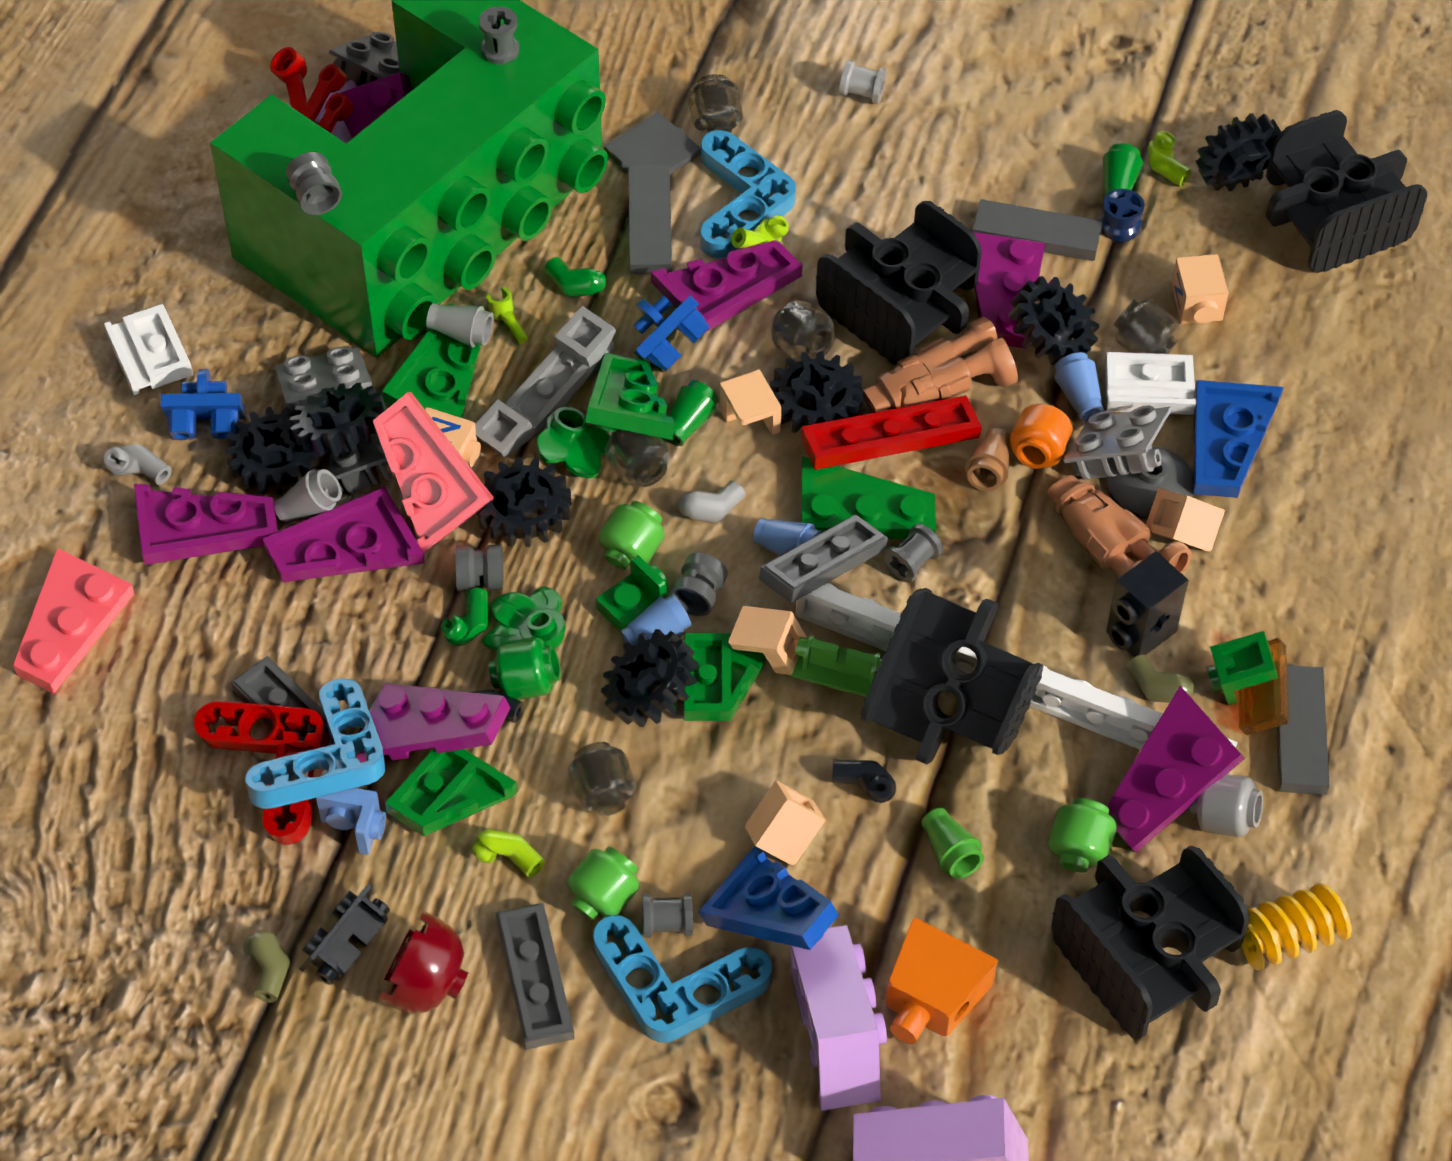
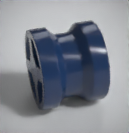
M1115 189L1109 192L1104 197L1101 232L1113 241L1124 242L1136 238L1140 233L1141 218L1145 207L1143 198L1138 193L1128 189Z

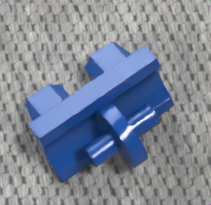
M664 295L653 306L642 298L636 305L644 315L633 326L641 334L652 324L657 329L633 353L640 360L647 358L654 366L666 372L682 356L666 338L677 328L694 344L710 328L702 314L696 309L699 303L690 295L665 320L662 314L672 303Z
M199 369L197 381L182 382V394H161V408L167 418L170 435L174 440L194 439L196 437V420L211 419L212 437L227 439L228 434H237L235 423L240 421V419H246V405L242 403L241 393H227L226 381H211L209 369Z

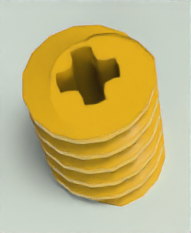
M1317 883L1309 890H1297L1292 894V897L1287 895L1280 896L1275 900V903L1266 901L1261 903L1257 909L1248 907L1249 923L1243 939L1242 949L1248 963L1255 970L1260 971L1264 968L1263 954H1265L1271 964L1277 965L1282 961L1281 948L1289 958L1294 959L1299 956L1298 942L1306 952L1311 953L1317 949L1316 936L1326 947L1334 943V931L1341 940H1347L1350 938L1352 931L1350 919L1346 908L1334 890L1326 884Z

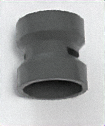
M307 152L297 156L288 164L286 178L291 188L296 192L297 201L305 213L321 215L331 211L340 203L343 196L342 189L337 179L332 175L330 164L323 154Z
M470 545L456 546L455 569L457 591H468L480 585H485L489 590H503L502 545H488L482 551L474 550Z
M694 552L686 557L681 568L683 576L674 582L670 595L674 594L688 614L705 616L711 612L716 602L715 591L723 587L728 571L725 565L715 557L705 553Z

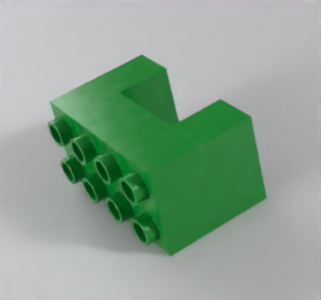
M391 0L399 71L409 76L411 92L348 143L343 142L273 94L210 142L232 258L375 358H378L400 338L413 340L428 329L426 319L431 304L440 305L460 287L472 290L479 286L491 272L496 256L517 238L523 241L535 238L548 223L552 209L572 191L586 193L591 190L603 176L608 163V154L602 149L601 116L605 108L606 97L600 90L598 48L521 0ZM495 6L511 9L515 12L518 21L514 38L519 43V55L515 60L503 65L488 62L481 53V43L484 40V34L479 28V16L486 9ZM501 19V25H504L503 19ZM494 46L495 52H498L497 46ZM307 152H318L326 157L330 164L332 175L337 179L342 189L343 196L340 203L331 211L321 215H310L301 209L296 198V192L291 188L286 178L288 164L297 156Z

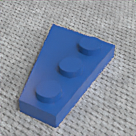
M1197 380L1195 387L1196 406L1194 411L1193 494L1238 498L1280 402L1284 387Z
M757 846L752 848L699 910V914L706 926L807 950L813 948L839 916L829 899L802 879L796 880L783 865L777 861L774 863L770 861L764 851Z

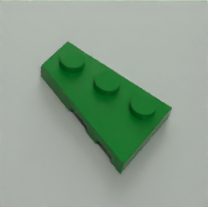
M430 329L382 390L384 402L391 406L406 393L411 392L424 409L429 407L462 418L482 345H476L472 348L443 333Z
M605 352L588 404L585 423L595 424L598 428L605 431L625 430L673 440L675 429L673 418L666 415L667 404L664 398H659L657 395L658 384L648 361Z
M802 456L801 523L813 524L815 530L823 533L856 514L888 537V539L905 540L908 537L909 529L915 524H923L936 533L934 493L839 466L814 470L810 459Z

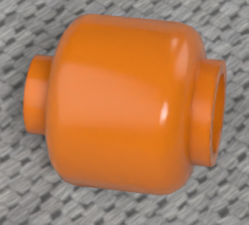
M1044 403L1032 404L1024 408L1019 415L1010 434V447L1013 454L1025 466L1034 469L1050 468L1058 464L1064 456L1072 438L1073 426L1068 416L1055 406Z

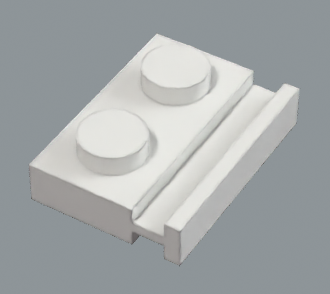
M163 304L122 317L123 322L111 325L110 322L104 323L107 337L133 395L140 394L139 389L151 385L152 389L193 375L191 363Z
M1106 353L1107 411L1131 412L1138 407L1150 405L1154 409L1171 406L1172 411L1170 414L1194 415L1196 399L1194 398L1193 355Z

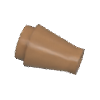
M1000 428L988 430L983 441L965 464L967 479L976 489L993 491L1006 482L1008 478L1010 435L1007 431Z

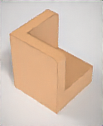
M760 369L720 383V411L726 422L737 419L741 425H747L763 419L771 435L781 432V406Z
M1158 488L1146 525L1150 533L1209 552L1212 550L1225 510L1183 494Z
M743 606L728 642L732 649L763 653L775 673L792 675L799 655L795 654L798 640L800 637L807 638L792 611Z
M775 780L747 821L745 828L755 846L790 865H795L826 820L813 800Z

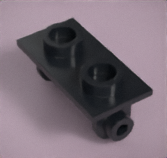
M369 883L358 895L350 890L333 910L332 914L338 920L329 932L320 927L302 950L309 957L299 968L302 972L312 963L319 968L315 973L316 976L325 984L331 985L335 980L341 981L344 974L362 953L349 943L348 939L352 936L366 947L380 928L387 923L388 918L386 915L390 911L389 907L380 899L375 898L371 902L365 897L372 888Z

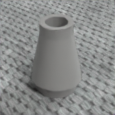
M433 303L427 314L426 326L428 329L436 330L474 348L476 345L485 346L488 343L492 333L494 317L493 313L485 311L483 306L439 305Z
M310 470L283 497L275 501V512L282 522L289 524L297 519L330 511L335 508L336 502L341 499L342 491L336 477L328 470Z

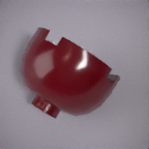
M424 910L416 917L417 920L424 923L420 931L409 929L384 980L393 983L389 994L379 990L377 995L378 1001L407 1013H425L433 1010L440 1005L447 995L456 999L468 976V972L461 969L464 957L461 938L450 925Z

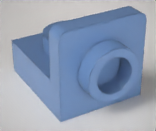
M352 788L316 797L321 823H327L339 830L354 828L359 853L369 855L374 839L381 840L386 824V813L380 811L377 792Z

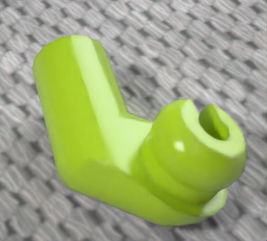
M774 215L771 218L764 219L753 231L740 227L737 228L732 234L731 243L735 248L742 249L774 240L780 242L782 237L788 233L789 226L784 217Z

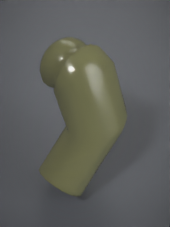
M1144 654L1132 658L1127 664V669L1150 701L1170 703L1179 686L1190 697L1194 693V684L1189 677L1178 673L1157 672Z
M259 930L255 934H250L246 937L243 950L245 955H250L251 960H257L262 968L254 995L262 1001L273 1003L278 999L290 966V961L276 935L265 930Z

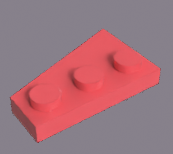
M411 392L406 393L373 420L391 472L395 474L404 498L402 502L407 516L411 517L418 539H416L423 553L429 551L494 499Z
M57 548L13 664L16 675L55 694L133 597L132 584Z

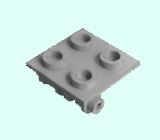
M336 347L323 355L314 357L294 356L285 360L284 363L275 365L285 399V407L290 408L291 417L297 415L295 410L297 406L308 405L306 399L308 396L319 397V392L323 388L334 387L337 390L341 383H344L346 388H351L357 382L362 384L363 389L372 385L359 347Z
M1146 405L1138 407L1131 412L1114 414L1112 411H1103L1094 414L1088 419L1064 457V463L1073 462L1075 476H1082L1085 480L1107 476L1113 477L1117 475V472L1120 475H1127L1129 471L1131 474L1152 472L1154 467L1161 465V453L1159 449H1152L1151 444L1172 411L1171 406L1154 409L1153 406Z

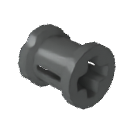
M501 6L491 7L483 11L479 16V28L484 34V40L481 43V53L488 62L493 64H506L509 61L515 60L519 55V43L514 38V32L518 24L517 16L509 8ZM501 19L504 20V25H501ZM494 46H497L498 52L494 51Z
M915 524L909 529L908 537L898 547H890L885 552L883 558L888 569L898 579L908 583L917 577L918 569L929 559H937L943 553V546L938 536L930 528L923 524Z
M683 892L682 897L652 898L650 893L642 894L643 937L650 938L653 932L683 931L685 936H693L691 892Z

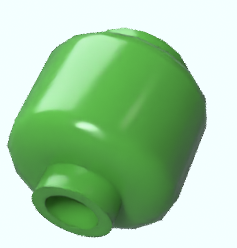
M632 501L630 505L621 504L616 506L598 535L599 543L606 550L603 557L610 564L621 570H626L630 565V560L637 555L649 564L665 537V531L661 526L662 517L655 510L638 501Z
M1073 798L1071 804H1063L1057 809L1048 838V847L1054 855L1060 858L1059 865L1061 867L1078 873H1086L1088 866H1097L1099 860L1110 854L1117 825L1114 819L1108 815V807L1094 800Z
M610 846L605 851L591 849L568 877L567 885L569 890L575 895L570 904L592 921L598 914L604 918L620 915L639 889V881L635 876L639 869L627 857Z

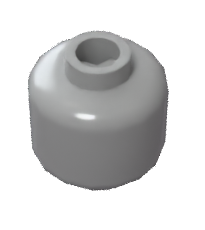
M1227 774L1202 792L1197 801L1189 807V811L1191 814L1197 815L1199 827L1204 832L1243 837L1251 827L1257 828L1260 823L1263 810V793L1261 790H1256L1254 781L1251 778Z

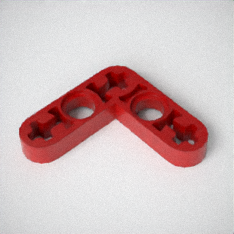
M212 701L203 705L194 717L195 731L209 747L276 754L275 759L326 747L330 739L326 722L315 710L308 708ZM220 717H222L228 725H231L218 726L215 733H213L209 728L210 724H217ZM265 718L273 721V728L266 737L261 739L251 737V728L256 721ZM285 723L291 731H285ZM308 724H311L312 727L315 729V733L307 734L305 737V741H302L300 737L295 732H293L306 731ZM232 726H238V733ZM323 769L310 770L307 777L322 776ZM316 798L276 808H264L262 823L265 830L276 842L283 845H291L301 841L309 831ZM290 809L291 814L296 820L295 822H288L285 830H283L277 824L278 819H286Z

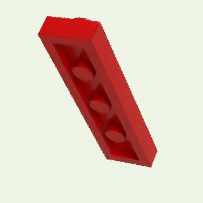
M967 395L802 426L800 439L814 470L977 439L980 438L982 426Z

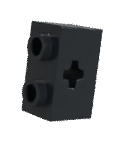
M1157 551L1118 578L1115 583L1106 633L1109 634L1115 646L1121 650H1126L1133 657L1142 654L1147 655L1177 632L1189 582L1181 572Z

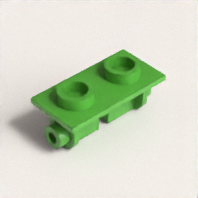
M809 635L808 638L800 637L795 651L799 658L791 677L866 697L871 690L872 682L876 678V672L883 661L882 654L876 653V655L850 648H841L839 645L817 640L814 635Z

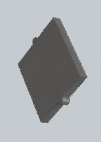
M659 112L651 115L604 146L607 154L622 166L623 173H629V165H670V174L701 155V147L684 134V129L674 126Z

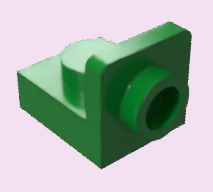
M639 555L630 560L631 574L596 598V609L619 632L628 627L629 623L660 596L664 599L667 598L668 582L665 575L656 565H648Z
M1264 631L1210 646L1215 664L1207 666L1208 675L1214 692L1223 691L1228 705L1238 703L1235 691L1278 678Z

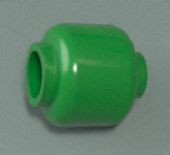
M540 637L502 643L496 651L495 661L489 662V676L495 689L501 688L504 695L518 700L547 695L552 691L554 682L560 680L561 672L557 652L553 645L547 646Z

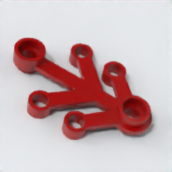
M285 47L274 55L270 63L271 72L282 82L286 83L291 107L313 122L318 117L330 92L339 91L347 80L345 72L337 65L329 64L321 70L318 77L319 81L307 101L303 79L307 74L305 58L294 48ZM342 93L333 94L325 104L326 112L318 125L331 133L337 121H344L352 114L354 109L352 101Z

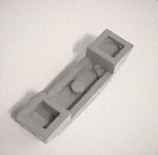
M581 306L554 336L557 346L505 404L497 399L475 424L477 439L502 457H505L533 438L545 427L548 417L555 413L558 408L565 407L590 376L615 335V327Z

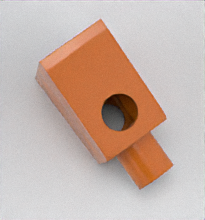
M914 917L887 986L886 1005L889 1009L898 1013L890 1026L891 1033L899 1040L908 1044H915L925 1027L941 1036L950 1035L992 987L998 959Z

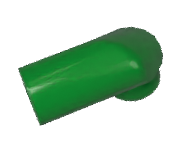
M560 257L550 259L544 268V271L560 290L569 297L598 294L606 286V277L601 271H596L592 268L570 269Z
M482 588L469 589L466 592V614L462 617L453 615L451 621L448 618L443 621L441 633L449 644L464 646L487 629L488 592Z

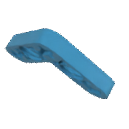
M711 131L702 138V163L742 193L702 224L700 230V245L703 252L712 258H726L730 251L738 250L731 243L732 234L737 228L740 227L753 231L764 219L771 218L774 215L783 217L795 206L796 184L789 175L728 131ZM745 167H751L759 173L755 176L746 177L740 175L738 171ZM750 210L756 212L759 217L748 221L739 218L738 214Z
M345 678L334 679L323 685L319 691L322 716L326 722L332 745L261 762L248 770L246 786L249 800L253 805L265 809L276 808L376 782L383 776L385 772L383 748L363 692L357 682ZM344 700L348 705V709L340 710L338 701ZM350 727H361L363 729L360 733L354 735H343L341 733L344 729ZM364 752L366 762L360 763L356 758V753ZM313 769L327 770V773L320 777L310 778L304 776L305 773ZM292 777L295 778V780H293V781H290V780H289V778H292Z
M619 915L608 916L598 922L594 929L593 940L596 956L644 1033L656 1042L668 1043L759 997L768 990L771 984L772 963L770 958L764 951L755 947L739 949L672 984L640 932L628 918ZM614 933L618 939L624 937V950L627 954L625 959L622 960L621 952L615 943H607L608 935ZM747 965L750 970L758 969V978L752 980L748 974L741 976V967ZM645 969L653 975L654 979L647 987L635 988L630 986L625 978L632 970ZM734 981V992H730L728 983ZM712 985L720 991L721 996L715 1003L708 1005L699 1003L694 998L693 993L700 986ZM657 996L658 1005L663 1013L666 1015L672 1014V1023L666 1025L662 1019L656 1020L655 1006L652 1000Z

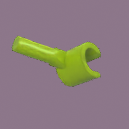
M505 287L501 288L503 297L501 301H495L487 294L488 311L493 313L494 320L503 321L507 324L518 343H525L528 337L514 315L510 290Z

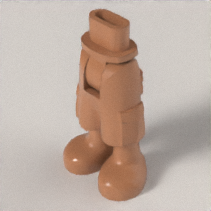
M981 317L973 320L969 324L967 331L955 340L950 341L947 338L944 340L940 338L930 345L921 348L914 355L901 359L897 362V365L887 372L876 376L875 384L862 389L864 390L863 399L871 412L875 413L949 399L969 391L972 383L971 378L981 374L989 373L998 385L1008 387L1017 382L1018 374L1007 343L1002 337L997 339L995 326L989 319ZM974 353L973 355L969 356L964 360L960 358L962 356Z
M1069 475L1054 483L1047 491V495L1056 503V512L1071 529V534L1077 538L1085 551L1089 553L1101 569L1114 570L1120 578L1155 551L1182 574L1188 567L1192 558V551L1184 543L1172 542L1165 545L1160 551L1148 543L1151 536L1148 526L1133 513L1121 508L1098 489L1095 490L1090 482L1081 483L1074 475Z

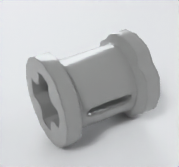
M847 60L841 76L839 95L846 96L848 93L871 98L872 103L879 104L885 88L887 69L882 67L878 71L856 66L853 60Z

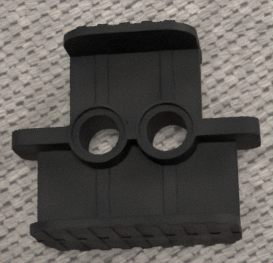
M1338 110L1323 113L1287 126L1274 140L1271 150L1272 157L1269 158L1266 171V179L1271 185L1287 184L1288 188L1280 190L1271 196L1266 218L1272 226H1279L1292 221L1311 247L1308 265L1316 273L1329 271L1332 268L1340 267L1343 264L1351 263L1354 260L1365 258V256L1376 254V252L1384 251L1390 247L1398 246L1404 241L1406 242L1412 237L1419 225L1427 198V191L1422 185L1415 184L1406 187L1402 183L1401 179L1407 164V158L1401 150H1395L1372 159L1365 155L1357 154L1344 137L1347 118L1343 112Z
M922 201L915 208L914 223L895 238L880 239L863 225L855 222L846 229V252L839 258L831 254H824L817 261L816 297L820 307L829 317L835 319L841 326L847 328L849 332L855 334L861 341H864L881 356L887 358L890 363L897 365V362L901 359L913 355L914 347L940 325H943L954 334H959L967 327L968 305L952 291L957 287L964 290H971L978 283L982 251L980 243L971 229H968L962 222L957 221L951 214L946 213L940 206L938 207L931 201Z
M928 588L915 590L909 596L905 609L902 610L899 623L896 624L894 629V635L889 641V647L884 653L881 666H879L876 672V678L871 684V690L866 696L864 707L860 713L861 720L865 722L874 721L921 742L915 760L926 765L935 758L947 729L991 748L992 753L996 755L1004 754L1019 732L1018 729L1024 721V715L1030 707V701L1035 695L1036 687L1042 678L1041 674L1044 665L1031 663L984 642L999 603L990 599H984L980 603L977 612H974L933 594L932 590ZM961 647L971 649L976 655L977 665L972 673L962 671L956 663V654ZM943 690L952 692L958 699L959 706L954 716L944 714L938 706V697Z
M1195 846L1185 848L1182 851L1178 864L1147 883L1136 884L1113 856L1108 855L1097 863L1095 872L1097 886L1075 899L1065 894L1056 899L1051 925L1053 940L1056 946L1062 951L1063 956L1070 961L1075 971H1078L1083 981L1090 986L1091 991L1099 997L1103 1006L1107 1007L1112 1017L1119 1022L1120 1027L1133 1039L1144 1037L1147 1034L1149 1023L1189 998L1204 1012L1215 1007L1218 1004L1221 988L1215 977L1202 962L1224 948L1230 952L1240 949L1249 923V914L1242 896L1224 878L1223 873L1214 866L1211 859L1207 858L1204 852ZM1143 911L1149 914L1151 917L1141 918L1136 916L1133 912ZM1162 948H1175L1182 954L1172 955L1165 952Z

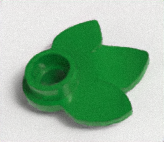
M560 407L548 417L545 430L537 437L536 447L538 454L546 463L563 461L566 469L576 476L587 479L595 478L601 469L600 455L617 454L619 447L612 436L606 431L585 423L586 416L581 411L572 407Z
M541 586L530 597L518 592H509L498 596L492 601L491 609L499 624L483 637V644L487 648L497 651L500 644L505 642L540 637L547 646L553 645L554 648L558 647L564 640L566 630L564 617L560 613L563 604L560 595L549 587Z

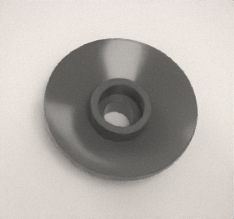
M1152 446V449H1159L1161 453V465L1154 467L1152 472L1131 474L1129 471L1127 475H1120L1117 472L1116 476H1107V489L1112 500L1124 510L1127 509L1136 517L1148 519L1158 488L1193 497L1194 475L1191 468L1180 456L1161 447Z

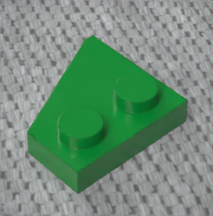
M685 633V643L694 651L692 657L697 661L699 667L690 672L697 679L696 684L686 686L684 689L689 696L687 700H684V721H731L767 661L765 655L760 652L732 649L728 642L731 633Z
M433 749L385 802L386 812L422 836H426L513 797L517 793V782L465 749L438 753Z

